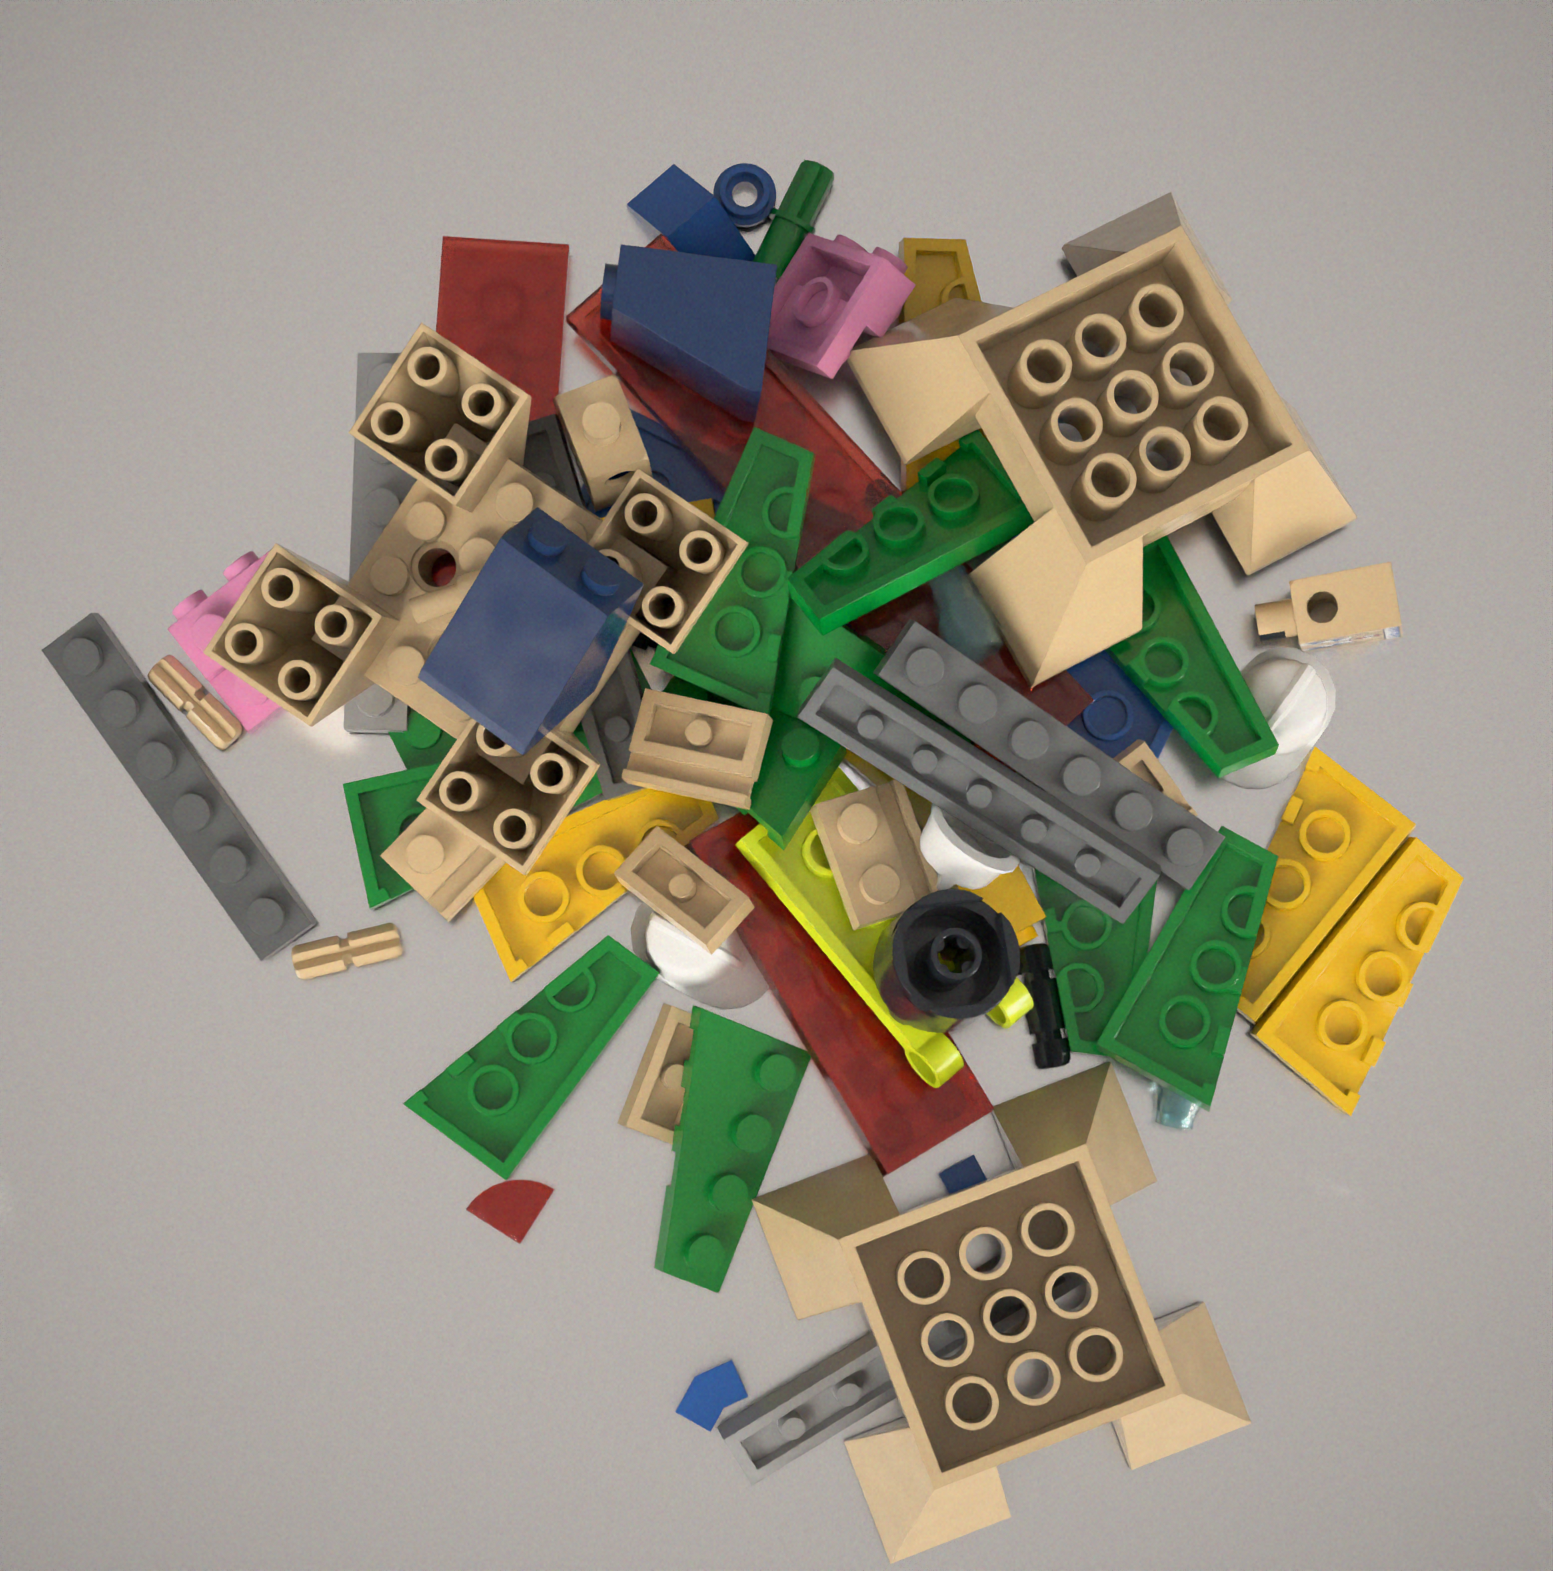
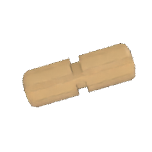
M168 654L151 668L147 675L149 681L180 712L186 710L188 712L186 718L217 749L224 750L240 736L243 731L241 723L211 693L205 695L203 693L205 689L203 685L174 656Z
M386 923L347 933L348 938L341 940L336 935L295 945L291 951L295 973L300 979H309L346 970V964L354 963L356 967L399 957L402 954V943L398 928L392 923Z

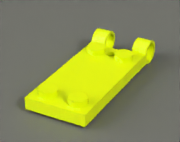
M838 766L814 805L859 790ZM809 811L785 850L768 837V831L762 824H758L742 837L735 846L905 1049L906 1058L915 1072L930 1086L939 1088L962 1069L964 1062L959 1051L943 1033L927 1032L910 1025H903L890 1015L889 1009L882 1000L875 983L873 960L882 931L896 917L853 931L811 812ZM940 952L937 954L940 964L947 965L950 972L955 969L953 961L942 960ZM1016 977L1002 1001L986 1014L999 1026L1010 1028L1033 1008V999L1027 988Z

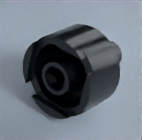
M946 889L922 897L907 908L906 912L904 911L882 931L873 960L875 983L882 1000L889 1009L890 1015L903 1025H910L927 1032L945 1033L962 1029L995 1008L1013 985L1020 966L1018 939L1011 923L1002 912L998 914L992 907L982 901L984 898L970 891ZM939 952L942 960L953 961L955 966L953 971L950 972L947 965L940 964L937 955Z

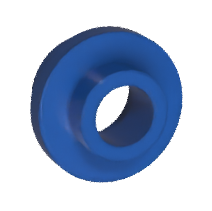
M741 163L727 168L720 174L714 186L713 195L717 198L734 225L738 227H751L760 224L768 218L770 210L775 206V184L771 176L764 169L754 164ZM740 187H749L755 191L757 199L752 205L744 207L735 203L732 197L733 193Z

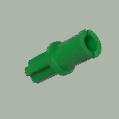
M810 160L801 162L779 208H772L769 212L772 222L752 262L777 265L775 284L782 276L807 234H815L816 230L812 224L834 181V173L818 162Z

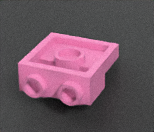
M808 233L774 287L766 355L833 379L841 365L851 355L850 351L862 332L881 338L899 316L903 304L915 287V284L904 275L908 268L901 259L880 247H875L872 253H868L858 243L840 234L832 241Z
M250 551L238 558L223 572L228 583L209 597L203 590L188 596L172 611V614L178 621L167 628L249 734L256 731L282 711L283 708L205 655L203 651L270 551L260 558L257 557L254 551Z

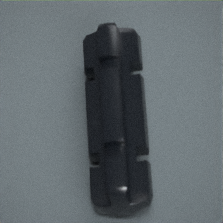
M1045 943L1019 947L1020 966L1018 975L1024 976L1025 983L1023 985L1029 991L1034 1003L1033 1008L1026 1013L1030 1035L1035 1034L1037 1043L1032 1044L1036 1065L1039 1069L1065 1066L1070 1063L1071 1055L1067 1037L1062 1038L1060 1029L1065 1028L1056 980L1055 977L1050 978L1049 969L1053 968L1050 949Z

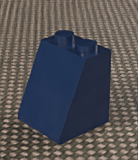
M621 244L618 265L605 263L601 292L600 319L612 320L610 340L743 421L755 422L762 391L777 265Z
M537 507L500 538L423 665L418 678L517 752L524 755L595 691L644 584Z

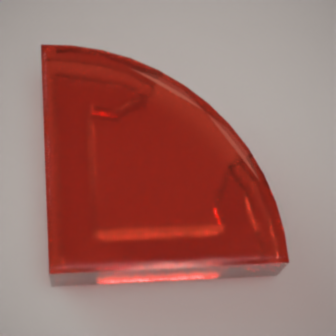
M533 1180L505 1181L480 1193L466 1210L521 1244L555 1189Z

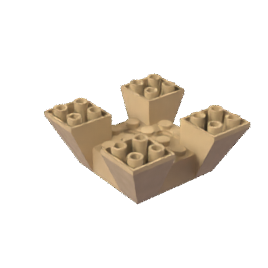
M1172 192L1065 243L1061 249L1075 271L1076 278L1015 308L955 297L886 331L885 335L881 338L874 337L853 347L850 351L851 355L847 359L850 368L905 465L982 428L1033 518L1034 523L967 576L1029 688L1141 631L1144 546L1212 513L1248 576L1353 522L1357 518L1296 409L1276 392L1227 305L1233 299ZM1082 340L1097 343L1103 349L1106 357H1096L1090 354L1085 349ZM1170 368L1179 369L1186 373L1191 380L1192 386L1182 385L1173 378ZM1114 396L1128 398L1135 405L1137 414H1130L1121 410L1116 404ZM1065 423L1076 428L1081 435L1082 442H1073L1065 438L1061 434L1058 424ZM1150 451L1160 454L1166 460L1169 471L1155 468L1149 462L1146 452Z
M421 322L349 431V434L413 476L417 481L349 582L275 543L203 653L311 727L375 683L457 739L416 801L520 873L527 875L600 767L599 762L573 732L639 633L642 632L675 654L749 543L640 469L636 470L604 520L597 517L523 466L532 396ZM539 507L642 582L644 586L595 691L526 754L522 755L418 678L423 665L456 611L418 624L413 617L409 599L456 584L457 576L483 568L500 538ZM451 553L456 562V573L448 584L438 587L432 577L433 564L440 556Z
M1111 1061L992 1106L991 1110L1014 1169L902 1213L898 1212L872 1153L752 1199L797 1320L861 1302L905 1416L902 1419L844 1441L890 1564L1010 1518V1511L997 1470L998 1465L1111 1421L1131 1470L1251 1424L1205 1302L1154 1320L1110 1206L1157 1182V1179ZM980 1234L994 1236L998 1240L1002 1251L1001 1259L997 1266L986 1272L975 1271L971 1268L966 1258V1249L969 1242ZM1075 1272L1085 1282L1086 1296L1078 1307L1071 1310L1060 1309L1052 1297L1053 1284L1062 1274ZM1014 1296L1022 1302L1025 1308L1024 1322L1018 1330L1012 1333L997 1332L990 1321L991 1308L1000 1298ZM944 1320H952L959 1323L964 1332L962 1348L950 1357H939L933 1354L928 1345L930 1330L935 1324ZM1028 1359L1042 1360L1049 1371V1380L1046 1387L1035 1395L1021 1394L1014 1383L1017 1367Z

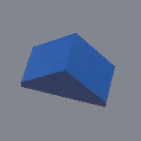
M675 164L627 203V208L664 250L744 261H753L755 257L754 252L717 198Z

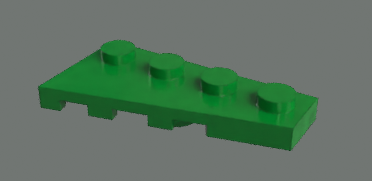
M607 935L546 985L536 996L519 1010L512 1013L497 1028L456 1059L446 1070L403 1104L507 1181L660 973Z
M693 1006L689 1027L694 1029L690 1058L684 1061L681 1087L685 1088L680 1125H675L671 1150L676 1152L671 1184L666 1186L654 1268L719 1293L752 1210V1199L757 1197L813 1053L703 1008Z

